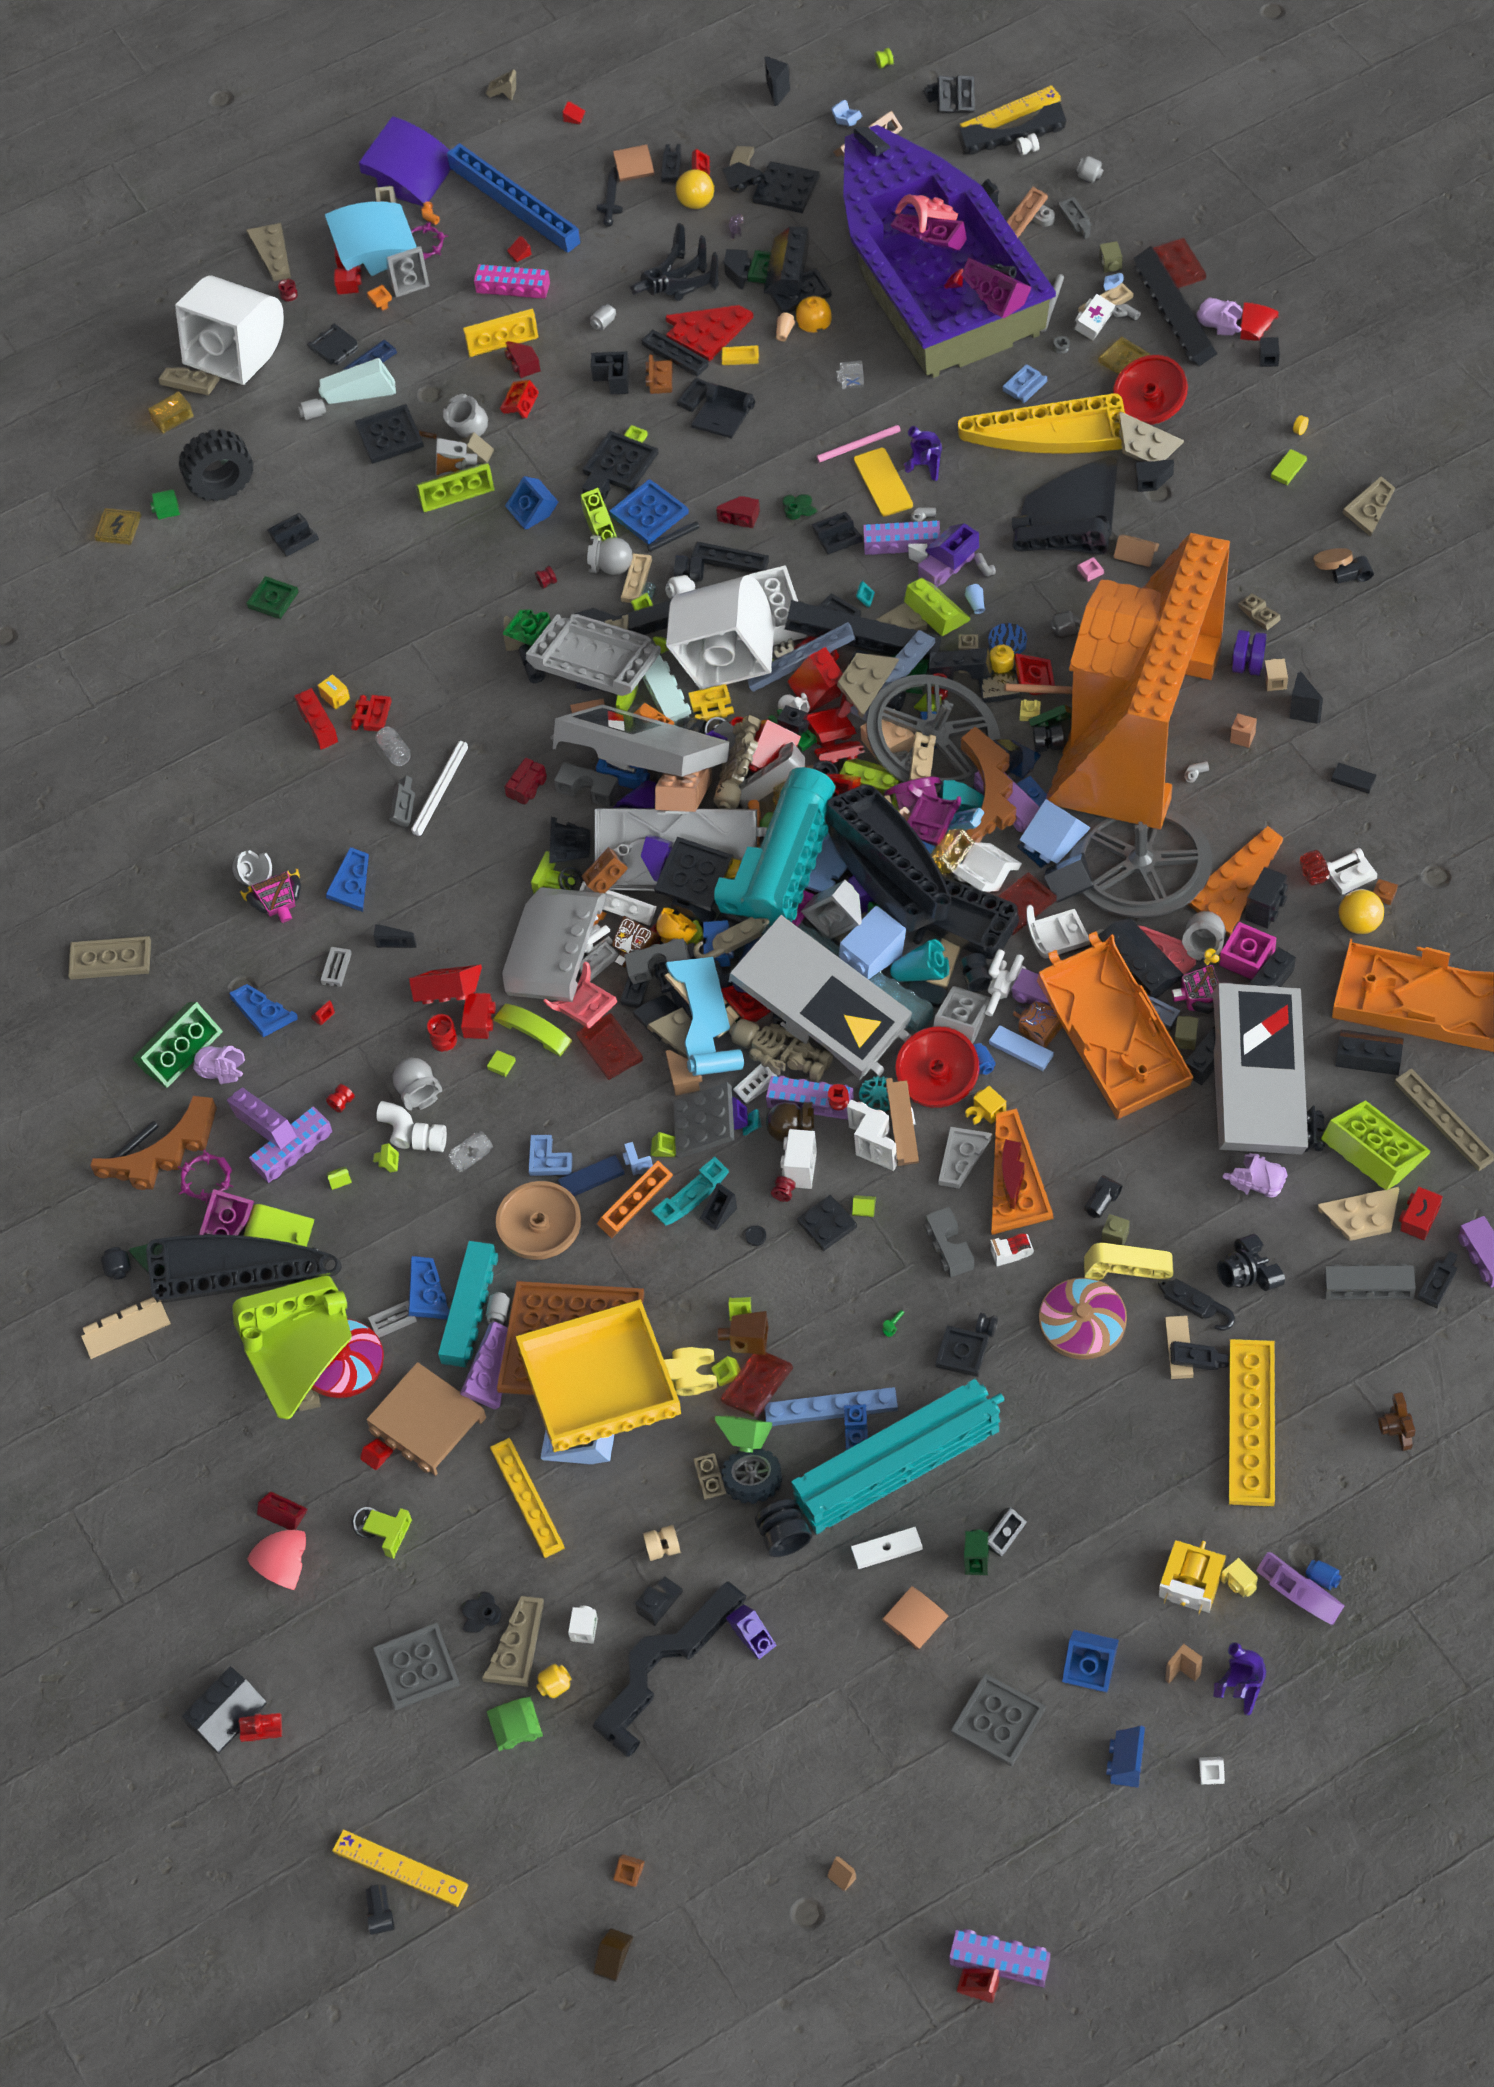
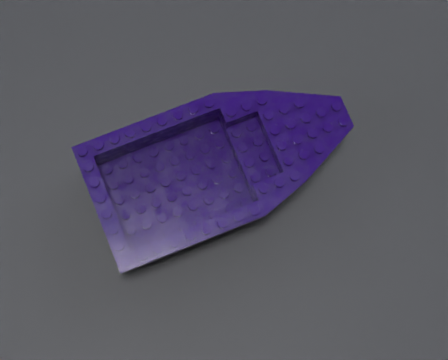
M877 124L869 128L890 146V149L877 157L854 138V133L845 136L843 197L850 239L856 248L858 267L870 291L925 374H931L935 378L939 376L940 370L957 364L959 367H963L1013 347L1014 341L1026 336L1038 337L1040 330L1046 328L1049 302L1051 298L1056 297V291L983 187L940 156ZM905 195H922L932 200L934 197L942 199L944 204L951 206L952 210L958 214L956 221L964 222L967 240L961 249L941 248L892 228L891 223L898 215L895 213V210L900 200ZM907 204L899 213L918 216L912 204ZM968 258H971L986 265L1002 264V266H1014L1017 271L1014 279L1030 286L1031 290L1022 307L1006 318H1002L987 308L986 303L978 297V293L970 287L964 278L962 287L945 289L944 284L951 274L959 269H964Z

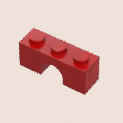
M335 245V260L338 268L335 269L337 294L359 293V285H362L361 275L359 274V272H362L361 264L347 271L341 262Z
M310 688L295 695L298 710L305 723L308 722L313 737L320 749L322 750L338 743L335 728L313 689Z

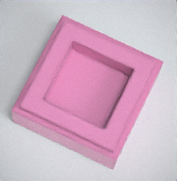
M1094 557L1077 565V570L1087 582L1104 574V569Z

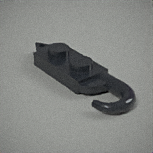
M1177 1278L1175 1280H1158V1285L1165 1294L1164 1299L1201 1319L1210 1318L1216 1312L1227 1317L1228 1322L1222 1326L1215 1325L1214 1327L1217 1330L1225 1331L1234 1325L1235 1316L1233 1312L1224 1305L1214 1301V1298Z

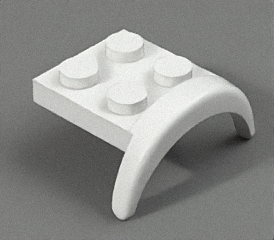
M1032 905L1027 906L1029 933L1041 957L1049 958L1048 953L1057 950V954H1062L1090 945L1088 934L1075 909L1035 921Z

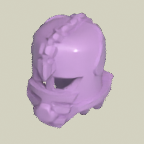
M1207 298L1200 305L1196 315L1199 323L1203 326L1216 328L1218 335H1234L1235 331H1241V328L1236 325V320L1242 317V309L1235 302Z
M224 1046L223 1048L203 1047L195 1055L193 1069L203 1078H218L222 1085L236 1082L238 1077L243 1075L242 1071L236 1070V1068L245 1061L244 1054L240 1049H236L233 1046Z
M1252 1153L1245 1155L1244 1165L1247 1169L1235 1168L1231 1174H1223L1224 1179L1230 1180L1231 1185L1238 1188V1190H1242L1245 1194H1248L1251 1189L1269 1198L1276 1197L1281 1192L1286 1181L1285 1178H1287V1172L1284 1167L1277 1163L1266 1161L1265 1157L1260 1159L1259 1154Z

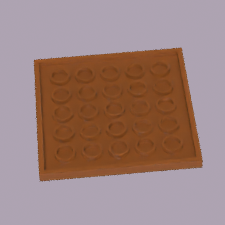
M517 1281L497 1384L498 1393L534 1395L518 1350L516 1336L640 1299L643 1304L644 1289Z

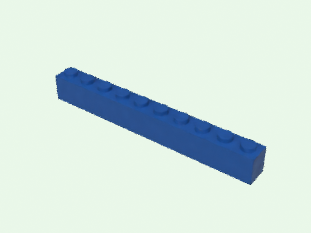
M459 143L447 152L450 169L568 253L580 244L579 231L576 226Z

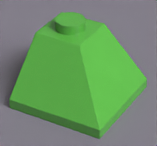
M736 1416L715 1417V1421L732 1446L740 1447L739 1451L753 1453V1449L762 1448L773 1423Z

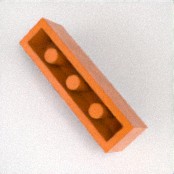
M657 1161L600 1218L597 1225L610 1238H613L669 1182L673 1174Z

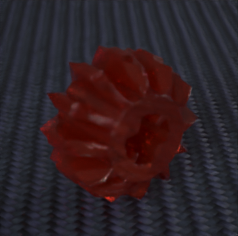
M1318 850L1309 851L1300 857L1301 870L1306 880L1312 886L1324 883L1329 879L1330 871L1328 870V865Z

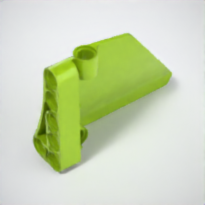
M321 1276L237 1299L233 1304L234 1326L244 1344V1352L278 1418L290 1419L323 1371L352 1338L345 1311L347 1309L345 1294L342 1290L338 1291L330 1276Z

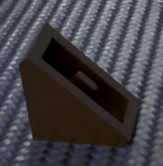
M611 1928L600 1942L594 1974L617 1981L633 1936Z

